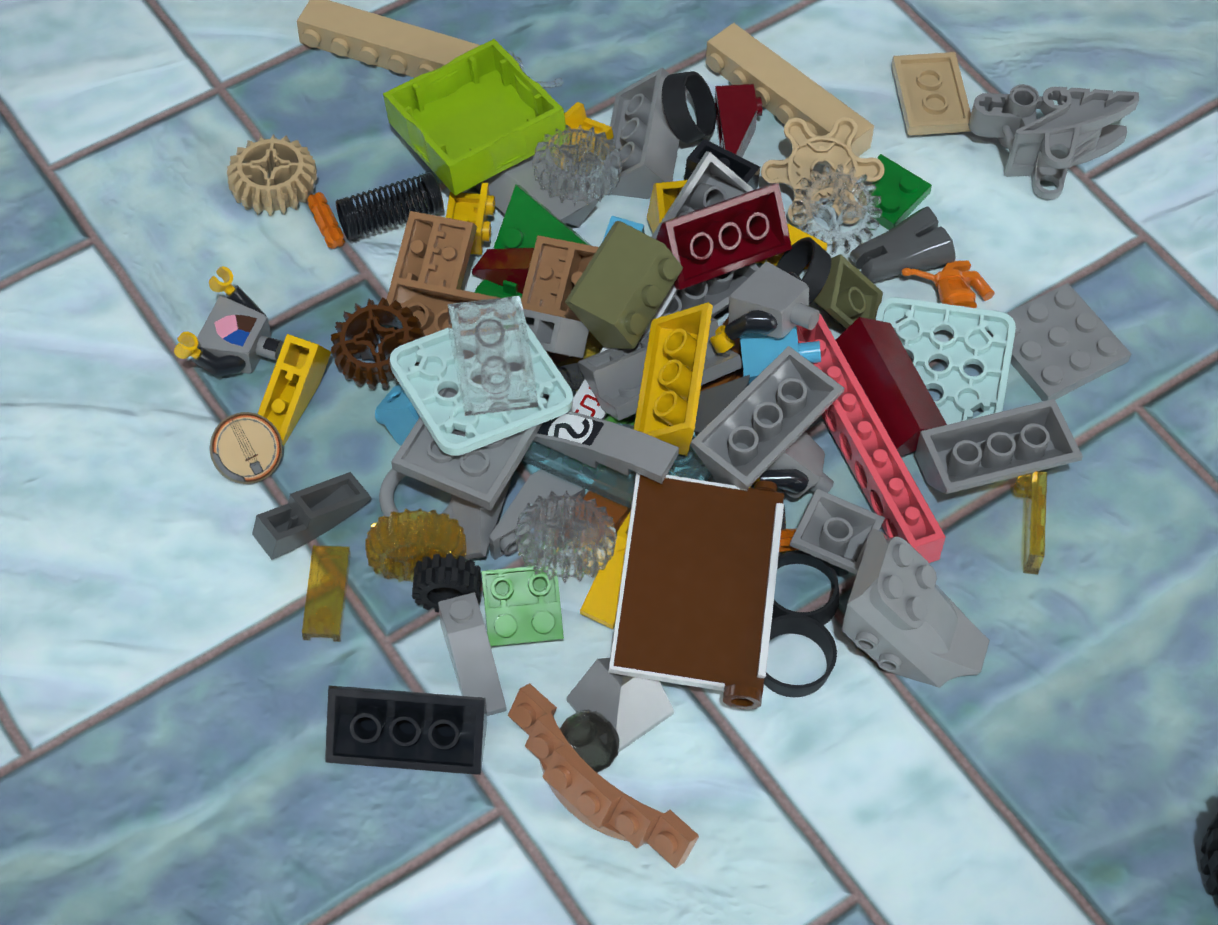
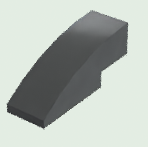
M348 472L291 493L288 504L256 515L252 535L272 560L313 541L331 530L368 503L371 496L355 476Z

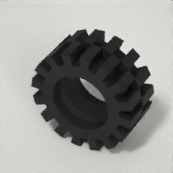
M433 554V559L426 556L422 561L416 563V567L414 566L412 598L415 599V603L418 605L423 604V608L429 610L433 607L435 612L439 613V601L474 592L479 603L481 568L479 565L475 566L473 560L470 559L465 562L464 556L459 555L456 559L453 558V554H446V557H441L440 554Z

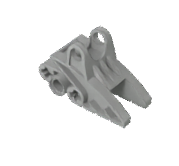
M1021 84L1014 86L1010 94L982 93L978 95L974 100L968 125L974 134L982 137L998 138L999 143L1009 149L1010 154L1004 171L1006 177L1031 176L1032 188L1037 196L1048 200L1055 199L1062 193L1069 168L1107 154L1124 143L1127 135V126L1109 124L1121 120L1136 110L1139 102V92L1116 91L1113 94V90L1094 89L1090 92V89L1070 88L1067 90V87H1050L1043 92V96H1039L1035 88L1030 85ZM1053 100H1056L1058 105H1054ZM1036 109H1040L1045 116L1037 119ZM1051 181L1055 183L1057 189L1047 190L1040 185V182Z

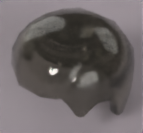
M589 709L580 710L566 718L560 727L569 744L595 772L598 773L610 767L618 756L619 735L612 723L603 714Z

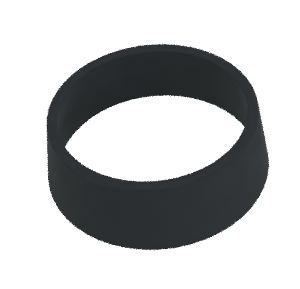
M695 71L668 75L662 86V102L667 121L673 133L680 141L686 144L693 143L711 134L716 125V108L712 93L704 78ZM685 86L695 106L697 125L693 121L687 107Z
M805 237L792 245V249L784 253L776 267L787 273H797L799 276L804 267L810 262L802 278V281L809 287L810 304L826 283L831 269V256L812 238Z
M791 551L778 556L777 569L790 564H804L820 570L833 584L834 593L828 603L811 612L791 611L774 600L772 619L782 615L797 614L815 619L822 625L828 623L838 609L840 598L838 578L833 567L828 562L803 551Z
M788 614L772 619L770 640L783 634H799L810 638L824 652L827 669L821 678L804 685L782 683L766 672L764 685L773 692L786 697H803L816 692L827 681L836 663L837 648L831 633L820 622L804 615Z

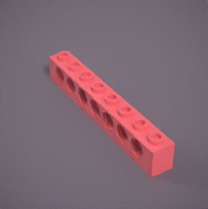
M819 315L818 322L812 330L796 325L798 343L820 342L821 362L812 364L845 388L844 392L824 411L822 417L874 513L885 517L882 527L887 537L903 538L929 563L939 560L946 536L822 315Z

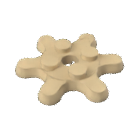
M841 117L837 119L831 132L823 136L812 133L803 119L792 118L786 122L784 134L792 145V153L785 160H768L761 168V176L769 184L782 183L793 189L794 201L787 212L788 218L793 224L798 226L807 224L811 220L813 212L822 206L832 208L837 213L839 220L845 224H854L860 219L862 209L854 198V187L860 182H876L880 180L885 169L879 159L872 157L859 158L852 152L851 142L858 131L857 124L852 118ZM820 164L826 165L831 171V177L825 181L818 179L813 173L815 166Z

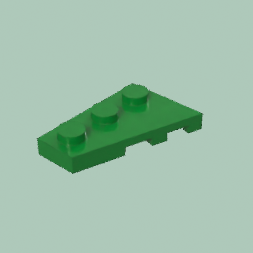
M515 184L493 248H534L538 235L591 245L573 229L555 217L548 208L530 196L524 188Z

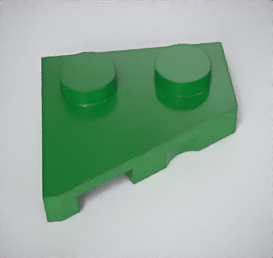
M880 154L878 159L883 163L885 170L880 180L872 182L865 216L890 230L905 220L930 194L932 185Z

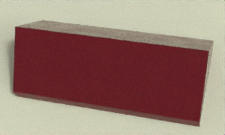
M773 183L661 223L656 240L667 246L683 266L673 284L677 290H682L792 249L779 183Z
M859 317L836 339L838 346L900 456L916 451L920 431L947 425L891 323Z

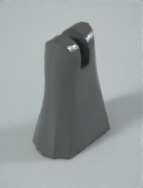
M928 206L910 215L889 231L859 245L849 255L856 268L861 269V273L871 282L900 275L904 268L929 269L946 265L947 263L954 262L956 259L953 240L942 226L938 227L939 221Z

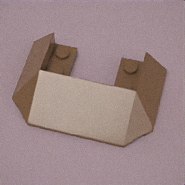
M410 211L387 301L390 305L397 300L402 308H410L413 316L419 319L421 323L420 329H423L425 336L485 314L487 301L581 321L565 301L599 247L538 235L521 302L461 290L477 226L474 223ZM460 351L455 356L461 360H468L474 357V354L470 351ZM546 351L554 364H559L570 357Z

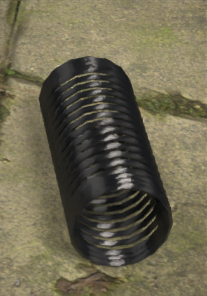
M430 171L428 173L425 172V174L422 173V175L419 174L418 177L413 176L412 179L407 178V181L402 179L401 182L396 181V184L391 183L390 186L385 184L384 187L374 188L373 191L368 190L367 193L363 191L362 194L357 193L356 196L351 195L350 198L343 197V199L336 200V210L346 238L350 241L351 239H357L358 235L363 237L364 233L369 235V230L372 233L375 232V229L380 232L381 228L386 229V225L391 228L392 224L394 226H397L398 223L402 225L403 220L407 223L410 211L430 215L432 212L436 215V213L443 212L444 209L440 187L434 174ZM353 199H354L355 202H356L357 210H356V208H355V206H354V204H353Z

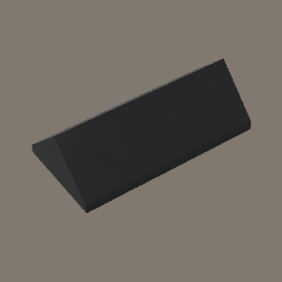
M329 685L325 762L480 775L487 729L486 698Z

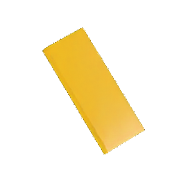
M709 302L651 321L634 430L679 447V454L686 456L695 429L713 305Z

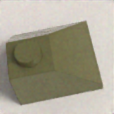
M840 254L831 258L829 276L813 302L847 329L859 317L876 320L883 292Z

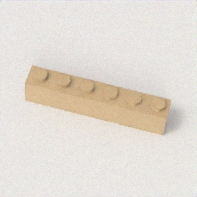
M309 0L297 19L299 41L301 44L414 78L441 68L454 58L480 46L479 44L330 0Z
M732 23L707 41L706 64L709 68L719 73L731 82L732 85L754 84L756 97H761L762 107L775 115L783 124H786L789 119L800 118L807 123L812 133L823 136L831 132L837 119L850 117L856 122L858 127L857 134L851 142L852 152L859 157L871 147L874 131L873 124L735 23Z

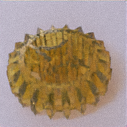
M419 508L417 511L405 509L402 513L393 511L389 517H379L378 522L372 523L370 531L367 532L365 550L368 565L374 568L375 573L383 574L386 579L396 578L398 582L403 580L413 582L414 566L416 567V563L422 561L426 556L433 559V554H440L441 557H446V554H453V558L456 559L459 555L465 557L466 536L464 529L459 526L458 520L450 519L449 514L446 513L438 515L436 510L425 512Z

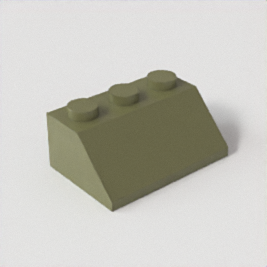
M615 221L565 303L604 348L634 349L683 269V266L664 243L621 221Z

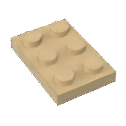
M955 52L893 56L892 69L908 136L971 131L968 125L971 112Z

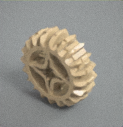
M274 134L271 139L266 140L260 136L258 142L255 143L248 140L246 148L237 147L236 155L230 156V165L227 166L229 190L232 192L237 203H242L246 210L254 208L257 215L263 210H266L270 216L277 210L285 214L288 207L297 210L298 202L307 203L308 194L314 193V184H316L317 180L315 160L310 155L307 147H302L298 140L290 142L287 135L281 140L277 139Z

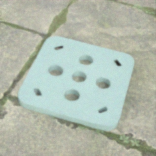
M890 297L880 303L876 320L891 323L907 354L912 357V363L926 388L937 389L942 392L943 397L934 402L947 425L973 419V412L979 408L984 412L975 418L1003 411L1016 331L1015 321L1010 315L999 311L900 297ZM946 330L952 333L953 338L950 341L941 342L934 337V334L937 331ZM941 359L948 364V367L943 371H935L928 364L932 360ZM969 364H976L982 368L983 373L978 376H969L963 369Z
M511 308L496 309L395 348L390 354L392 373L438 447L448 455H463L566 414L573 405L572 389L522 315ZM460 351H470L474 354V357L468 360H461L455 355ZM509 363H518L523 366V369L518 372H509L504 367ZM479 375H484L491 379L490 382L484 385H477L471 380ZM444 388H453L458 392L457 395L450 398L442 397L438 394ZM544 394L550 395L548 402L545 398H542ZM496 400L507 404L506 408L502 410H493L487 405ZM454 429L465 432V437L452 434Z

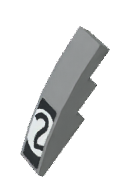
M570 411L542 423L534 438V441L591 467L596 468L600 463L629 476L631 471H634L661 484L679 455V447L648 434L610 421Z

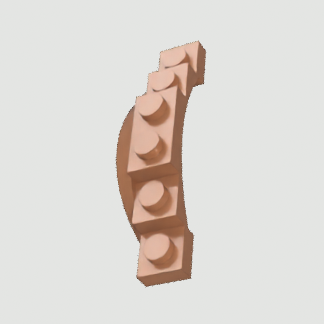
M530 683L521 687L508 716L529 735L525 747L539 759L543 771L542 777L547 781L552 792L563 806L580 821L605 835L629 841L635 848H639L643 844H649L675 869L685 863L699 835L671 810L662 813L644 805L623 793L595 772L578 755L559 729L553 717L557 707Z

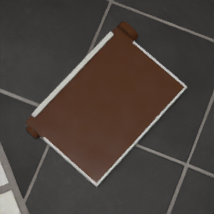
M636 473L608 673L724 691L723 702L730 707L738 709H756L761 706L767 669L784 509V493L777 492V485L774 482L761 480L755 483V488L741 489L735 485L666 475L661 484Z

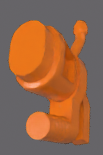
M969 260L947 263L943 270L939 271L936 275L910 268H904L901 271L903 276L916 275L933 281L939 293L940 303L976 308V294L970 286L976 290L984 301L991 299L995 294L993 289L977 271H969L971 268Z

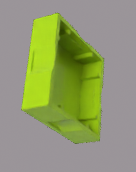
M495 39L454 58L441 68L421 74L383 93L389 123L455 196L567 138L564 109L539 83L530 79L522 71L519 63Z

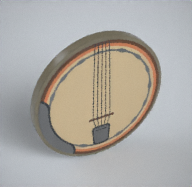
M240 412L230 415L218 424L211 436L209 446L211 460L218 472L232 482L239 484L260 482L270 476L280 463L282 457L280 434L267 418L259 414Z

